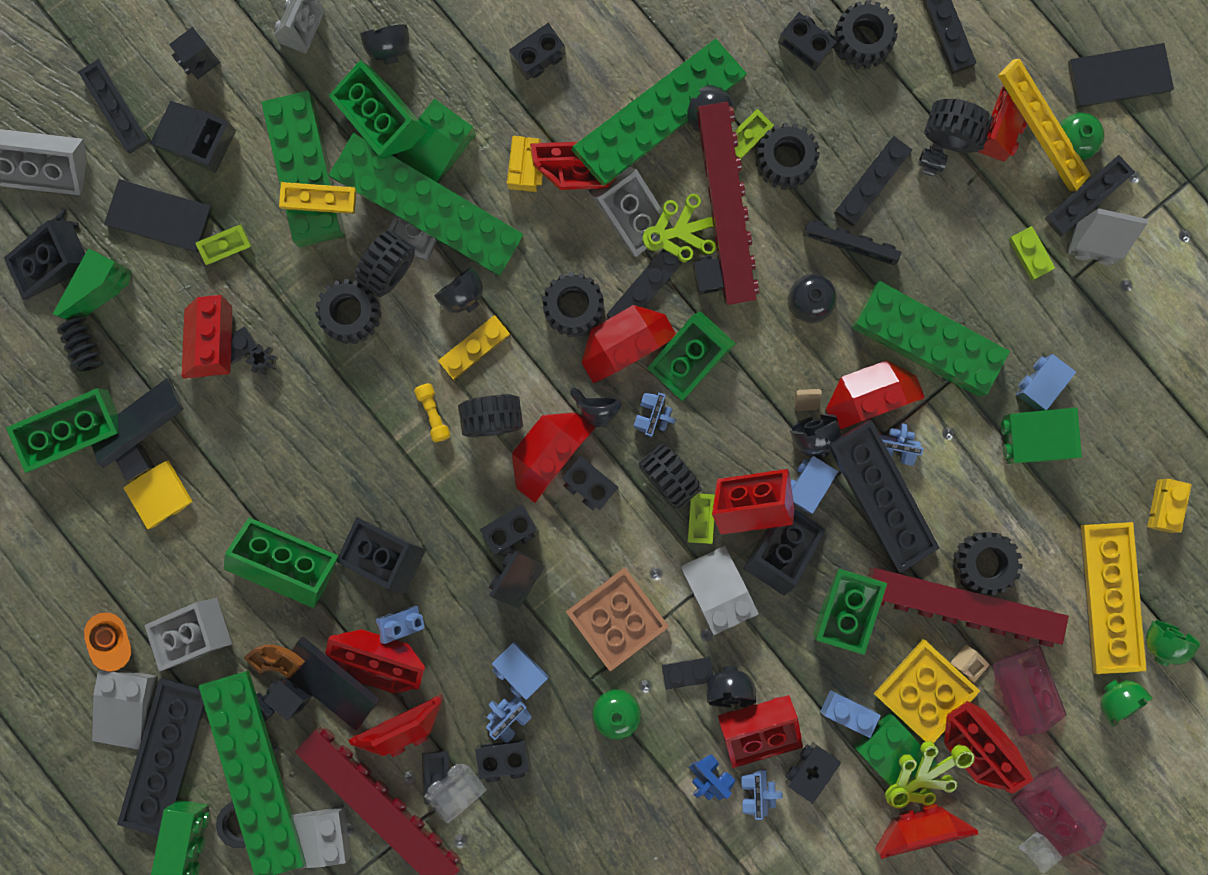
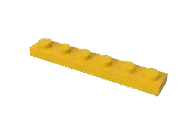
M1020 58L1014 59L1002 70L998 77L1068 190L1077 191L1091 174L1080 156L1073 149L1072 143Z

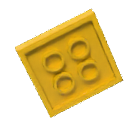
M922 639L874 692V695L925 742L931 741L934 743L945 731L947 714L964 702H971L980 690L926 640Z

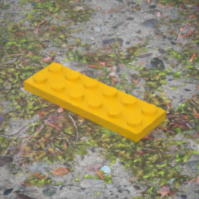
M1133 522L1081 525L1093 673L1108 674L1146 671Z

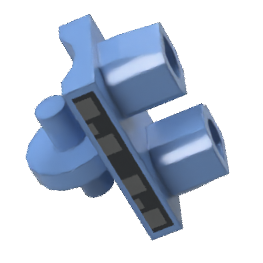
M658 392V395L648 393L643 395L640 406L653 411L650 419L637 415L633 428L645 433V437L652 438L657 420L661 421L658 430L664 432L668 423L675 425L676 419L670 417L672 408L665 406L664 413L659 414L665 394Z
M901 423L899 429L890 428V436L879 434L891 457L894 450L901 451L900 462L913 466L917 456L923 453L924 448L921 447V443L913 441L915 433L907 431V424Z
M411 606L397 612H391L386 616L376 619L380 630V643L383 644L424 629L423 616L419 614L418 606Z
M517 696L510 702L506 699H503L499 704L491 701L489 706L493 711L487 716L491 722L486 728L494 740L499 738L508 743L515 734L514 729L509 725L516 720L523 726L532 716L522 698L519 699Z
M759 769L755 773L742 776V789L754 790V798L743 799V813L755 815V820H763L764 816H768V801L769 808H776V799L783 798V792L775 789V782H768L767 790V770Z

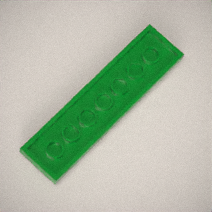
M715 38L573 145L572 151L604 187L688 122L687 110L693 97H698L701 93L699 90L702 87L715 85L727 92L742 81L747 73Z
M354 133L328 175L345 187H355L357 194L499 277L524 235L391 155L381 158L365 139Z
M247 670L199 685L254 875H277L304 867L306 860L250 671Z

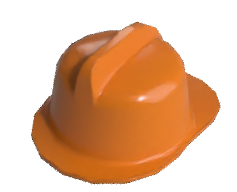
M106 612L93 616L86 623L84 639L93 664L100 670L107 672L123 668L131 656V645L123 621L117 615Z

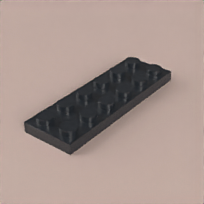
M867 420L827 445L896 573L900 574L940 548L872 420Z
M165 678L159 679L117 825L159 836L164 809L179 799L205 709L198 687Z

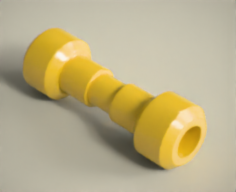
M426 383L416 387L414 390L416 399L422 402L429 417V423L432 428L430 430L432 441L439 443L449 439L451 436L447 425H443L441 417L436 410V404L433 399L435 396L433 385Z

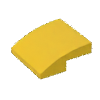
M169 460L154 467L124 487L126 494L147 529L156 527L168 517L179 513L193 503Z

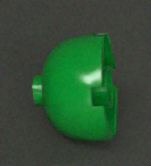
M1079 112L1067 116L1059 123L1072 143L1073 149L1083 162L1088 161L1099 152L1104 143L1105 132L1102 124L1096 117L1089 113Z
M1159 620L1152 621L1145 637L1148 650L1155 656L1154 660L1167 667L1169 664L1182 665L1189 662L1196 654L1201 642L1189 633L1185 636L1179 632L1180 628Z
M1114 680L1103 688L1106 693L1101 698L1100 708L1105 719L1113 728L1119 724V721L1122 719L1126 720L1147 705L1146 702L1152 701L1153 697L1143 686L1134 681L1126 680L1118 683Z
M612 689L597 698L593 706L592 719L595 728L601 735L609 739L621 740L631 736L637 730L641 722V709L638 701L631 693L625 690Z

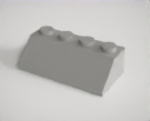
M0 129V186L81 196L87 164L83 139Z

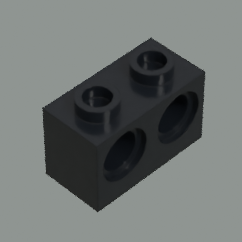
M800 12L783 30L778 40L779 44L814 71L818 69L831 53L837 42L829 31L820 29L815 25L811 17L802 15ZM800 29L805 35L797 36L794 30ZM819 44L823 47V50L817 51L812 45Z
M549 23L509 49L511 60L526 80L539 77L546 67L550 64L556 65L566 54L564 43ZM548 43L555 46L549 51L543 49V46ZM527 57L535 59L532 64H525L523 62Z
M582 456L577 459L562 477V480L566 482L563 487L573 495L576 492L584 497L582 502L592 511L595 508L601 510L619 488ZM576 471L585 472L587 478L583 484L573 482L572 476ZM596 486L603 487L606 492L605 497L601 500H595L591 496V491Z
M522 504L484 526L480 531L494 555L500 553L503 557L515 549L513 545L517 542L522 541L525 544L535 538L534 532L538 531V528ZM520 518L525 519L528 523V528L523 533L517 532L514 527L516 520ZM497 531H503L506 534V542L503 545H497L493 540V536Z
M526 738L512 740L508 743L498 742L477 745L475 749L479 779H486V782L501 780L500 776L510 775L511 779L525 777V773L530 771ZM514 753L519 754L522 757V763L520 765L511 764L509 756ZM488 757H493L496 759L498 766L494 769H489L486 767L484 760Z

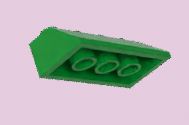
M361 60L328 95L381 158L411 149L428 131L378 72Z
M96 388L6 427L25 473L119 434L117 410L108 390Z
M248 517L225 553L224 570L315 608L327 587L338 555Z

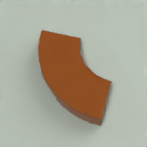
M272 644L258 646L244 657L260 675L266 671H276L288 679L305 662L291 650Z

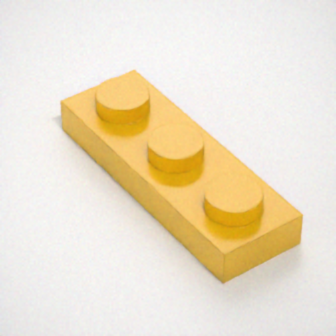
M281 182L279 207L290 210L355 214L357 189L355 187Z
M494 315L438 361L452 379L455 380L509 337L510 333Z

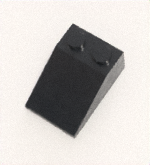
M48 220L7 254L4 260L22 299L27 300L72 278L86 253L71 221Z
M794 509L793 525L767 528L743 569L784 596L798 584L826 529Z
M356 517L338 555L337 562L388 590L406 594L426 549Z

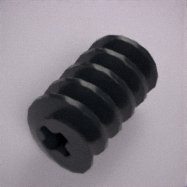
M74 318L62 323L57 328L58 334L62 335L60 340L65 344L64 351L69 353L67 359L72 362L70 366L74 371L85 372L104 364L103 361H95V358L100 356V352L91 351L97 347V344L88 343L94 337L93 334L84 333L90 329V325H81L87 318Z

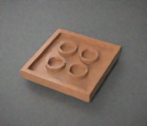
M625 567L566 611L609 671H612L669 628L663 617Z

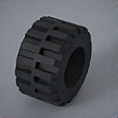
M866 0L864 5H862L861 1L855 3L854 7L850 5L845 13H842L833 37L837 41L834 46L835 52L840 51L838 57L840 60L845 58L847 60L846 65L850 66L852 63L855 64L854 68L860 69L861 65L864 66V69H870L872 64L876 67L887 58L898 36V33H896L898 24L893 23L895 16L894 14H888L890 9L886 6L883 9L880 7L881 3L879 2L872 5L871 0ZM859 26L872 29L877 36V42L874 44L859 42L853 34V29Z
M940 99L933 103L924 134L934 144L951 151L962 153L979 152L984 148L993 117L988 111L974 103L960 99Z
M783 123L781 127L776 125L772 128V131L768 130L764 138H762L757 149L755 162L756 166H759V175H764L763 180L766 183L771 181L772 187L776 188L777 185H780L781 190H786L789 186L791 189L797 188L798 184L803 185L815 170L820 152H817L819 145L818 142H813L815 136L812 133L810 135L806 133L808 130L806 127L803 126L801 130L798 128L799 124L793 123L792 127H789L788 123ZM781 146L792 147L798 152L801 162L795 167H784L776 161L774 150Z
M392 230L383 232L370 244L361 257L355 271V280L363 286L365 285L366 288L379 297L386 295L399 283L414 259L415 247Z
M569 272V275L564 276V274H561L559 279H553L550 282L551 285L546 287L542 302L545 318L553 329H556L561 335L567 334L568 337L578 335L580 337L586 332L590 333L592 328L598 326L603 316L604 298L599 285L595 284L591 277L586 278L582 273L574 275V272ZM572 292L582 294L588 301L587 311L576 318L566 317L559 309L561 298Z
M344 279L342 283L339 280L335 281V285L332 287L330 285L326 286L325 289L327 291L325 294L322 292L319 294L318 297L321 300L320 302L316 301L315 305L318 308L315 315L319 319V326L330 337L344 344H348V342L358 344L359 340L366 341V336L369 334L373 335L375 333V326L379 327L380 324L378 318L381 317L380 304L376 300L375 295L365 285L363 286L358 281L351 282L349 279ZM350 299L359 301L361 304L359 318L349 325L339 324L336 319L339 305Z
M512 394L485 396L469 399L458 405L463 436L484 437L514 432L523 427L518 396Z
M660 443L639 462V467L643 474L674 508H682L702 490L701 484L695 475L667 445Z
M991 532L975 533L973 536H967L964 539V543H959L957 546L959 551L954 552L953 556L956 558L953 568H957L956 577L962 580L960 583L968 587L969 590L981 594L996 595L997 593L1006 592L1008 587L1012 588L1015 585L1014 579L1020 578L1021 574L1017 572L1018 569L1023 568V564H1019L1018 559H1021L1022 556L1021 553L1016 552V549H1018L1017 545L1010 543L1011 539L1007 536ZM986 548L995 552L999 562L996 573L989 578L981 576L976 567L978 554Z

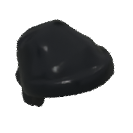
M573 388L570 390V394L576 401L577 407L581 410L588 423L594 427H603L616 417L619 409L622 407L619 399L586 398L579 389Z

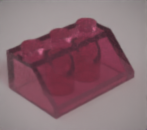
M1040 645L1004 657L992 665L994 676L999 682L1003 693V700L1010 711L1012 724L1019 736L1046 732L1067 716Z
M1058 766L1038 774L1031 783L1023 787L1011 799L1014 805L1060 858L1099 843L1107 826L1104 819Z

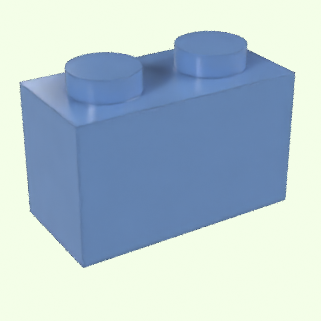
M1054 354L1045 358L1043 356L1040 357L1033 366L1035 371L1030 377L1028 375L1024 377L1018 385L1020 390L1016 395L1036 411L1047 410L1076 373V371Z
M811 456L808 460L804 458L799 465L797 471L800 474L795 481L791 479L794 505L808 514L814 513L838 473L834 468Z
M515 641L492 663L495 667L492 669L493 672L501 680L506 679L512 685L510 690L519 699L523 696L527 700L549 677Z
M830 690L820 711L824 716L871 738L881 716L877 712Z

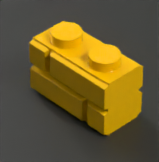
M512 136L507 176L508 189L537 192V185H542L543 174L533 166L530 143H542L541 139Z
M1158 479L1150 510L1151 517L1148 519L1147 527L1169 533H1181L1192 484L1173 479Z

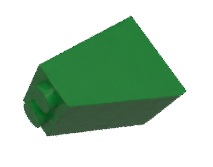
M1078 408L1013 413L1003 416L1001 432L1005 435L1003 456L1007 459V464L1065 461L1082 458Z

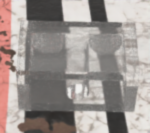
M463 763L452 767L447 773L448 776L441 782L437 781L428 788V793L424 796L440 819L447 824L487 791L473 770Z

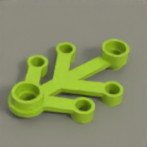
M690 194L685 200V207L674 228L665 230L670 216L675 215L678 211V205L673 200L665 202L662 207L663 212L656 226L647 228L643 233L642 241L644 246L652 251L662 248L677 256L681 262H688L693 256V251L688 246L680 248L669 241V239L677 237L699 249L703 255H711L716 249L715 243L712 240L704 241L691 233L713 227L712 217L688 223L693 211L701 203L700 197L697 194ZM690 198L696 200L697 204L695 206L689 203ZM672 205L674 207V211L669 212L666 209V206ZM656 234L659 237V241L654 242L651 239V235ZM704 244H709L711 246V251H706L704 249ZM681 251H687L689 257H682Z
M931 741L923 743L920 748L923 754L915 778L909 782L910 774L915 770L917 763L911 755H904L900 758L899 765L902 769L896 784L890 786L885 793L887 803L895 808H903L909 802L923 803L925 806L934 804L936 795L931 789H939L951 793L957 788V782L951 775H946L941 779L936 777L955 765L962 769L971 766L974 762V754L968 747L957 745L952 749L950 757L930 768L933 758L938 754V748ZM920 787H921V788H925V789L921 790L920 793H919V792H913V791H915L916 789H918V788H920Z

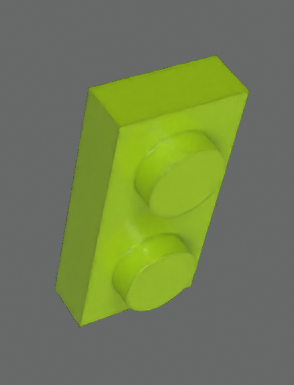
M758 109L734 131L738 137V147H735L736 157H740V160L764 138L768 130L771 131L774 127V124Z
M242 224L195 243L205 265L252 246Z
M1032 226L1008 239L1031 281L1055 269L1053 262Z
M698 493L690 500L687 542L713 544L714 518L712 510L715 495Z

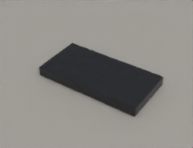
M1165 43L1075 58L1068 61L1077 108L1161 94L1174 90Z
M118 179L104 225L198 253L199 250L195 243L203 240L213 207Z
M168 378L117 414L119 434L91 445L97 463L102 468L107 467L184 409L173 383Z
M302 636L297 641L292 652L300 656L305 662L291 678L357 731L380 699Z

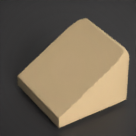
M820 389L797 390L794 393L795 411L818 410L822 391Z
M965 645L951 661V664L973 683L990 665L977 651L968 645Z

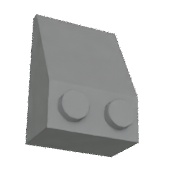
M286 0L282 19L277 21L274 29L275 37L280 44L302 53H307L325 12L320 1Z
M629 167L618 175L609 188L595 189L590 193V196L631 253L637 257L647 249L642 241L644 231L651 226H656L663 211L637 169ZM668 221L665 230L673 228L670 221ZM656 234L651 235V239L654 242L659 240Z
M1098 208L1073 226L1067 253L1075 255V258L1079 260L1095 259L1099 260V264L1114 265L1127 255L1146 227L1148 219Z
M725 546L680 566L713 635L759 614Z
M217 598L195 602L144 625L159 672L232 645Z
M123 669L110 672L98 670L93 694L92 741L139 750L151 709L157 680L156 675Z
M344 807L292 815L306 860V865L301 868L344 864L349 860L351 851Z

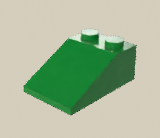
M434 98L419 117V121L428 131L411 149L399 152L396 158L439 183L476 134L472 125Z
M88 248L53 314L65 320L87 317L119 294L122 288L128 285L132 271Z
M700 311L690 317L647 369L683 401L722 361L736 343Z
M838 568L818 615L813 631L815 639L865 655L887 583Z
M890 713L885 714L877 722L871 738L864 735L852 746L889 786L896 784L902 769L899 765V760L902 756L911 755L917 763L915 770L910 774L908 782L915 778L923 757L920 750L921 745ZM934 760L932 761L930 768L937 765V763Z

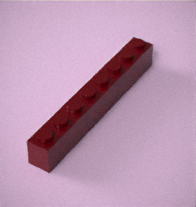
M728 101L696 107L717 256L724 285V303L730 305L756 300V294H759V285L757 279L753 280L752 270L756 269L754 255H750L749 246L752 245V236L750 231H746L745 221H749L747 206L743 207L742 197L745 196V187L743 181L739 182L738 172L742 171L740 157H736L735 147H738V137L736 132H732L731 122L735 121L733 107H729Z
M876 568L869 569L868 577L887 583L880 606H884L885 602L894 604L893 609L908 612L909 608L918 610L917 615L932 618L934 613L942 615V621L957 624L958 619L966 621V627L981 630L983 625L991 627V633L1005 636L1007 631L1015 633V639L1027 642L1032 637L1039 639L1038 644L1052 648L1054 643L1063 645L1069 619L1068 615Z
M320 726L297 748L295 753L420 875H456L462 867L460 857L453 850L448 851L442 845L443 841L436 833L432 832L430 834L424 828L425 823L417 815L412 816L406 810L407 806L400 798L392 797L388 793L389 788L381 780L376 781L370 775L371 770L364 763L361 762L359 764L353 758V753L345 745L340 746L334 740L336 737L329 729H323Z

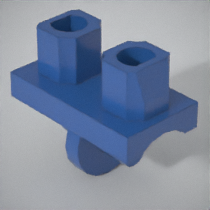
M711 754L700 761L693 762L688 767L697 776L692 780V783L697 788L693 795L696 798L704 795L708 800L713 796L719 801L723 798L728 799L732 794L729 790L736 780L727 772H723L719 778L712 773L719 763Z

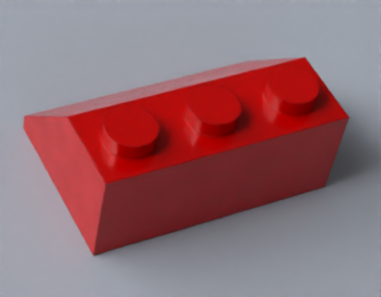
M1003 85L991 114L993 121L984 148L979 151V153L1002 162L1015 155L1019 146V142H1016L1018 135L1022 134L1027 126L1026 120Z
M222 295L197 297L184 309L181 374L183 379L225 375L231 372L232 305Z
M782 469L717 479L712 516L720 534L793 525L794 501L789 470Z
M789 695L776 697L770 701L753 704L749 707L729 711L718 716L732 768L803 748L798 716Z

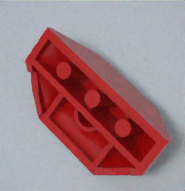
M577 142L530 143L533 166L559 190L609 188L616 179L614 178L603 187L572 151L573 145Z
M632 305L590 330L581 363L594 384L660 348L676 335V332L665 314Z
M886 360L841 377L825 411L827 414L837 416L841 430L922 400L925 396L915 374Z
M577 412L542 415L512 452L516 489L536 503L596 427L589 424Z
M363 629L333 635L328 638L325 654L358 682L391 693L420 688L425 666L409 644L397 640L383 644L380 643V635Z
M440 694L353 736L348 741L352 746L384 757L391 754L392 757H395L406 751L405 746L411 743L417 746L428 740L427 735L434 728L444 697Z
M966 701L947 714L944 745L950 752L957 745L966 746L974 754V762L965 770L976 783L1002 789L1013 794L1033 781V777L1018 748L984 709Z
M932 804L923 807V811L915 813L913 810L903 811L899 813V817L892 818L875 847V851L880 859L979 834L978 830L971 824L943 807Z

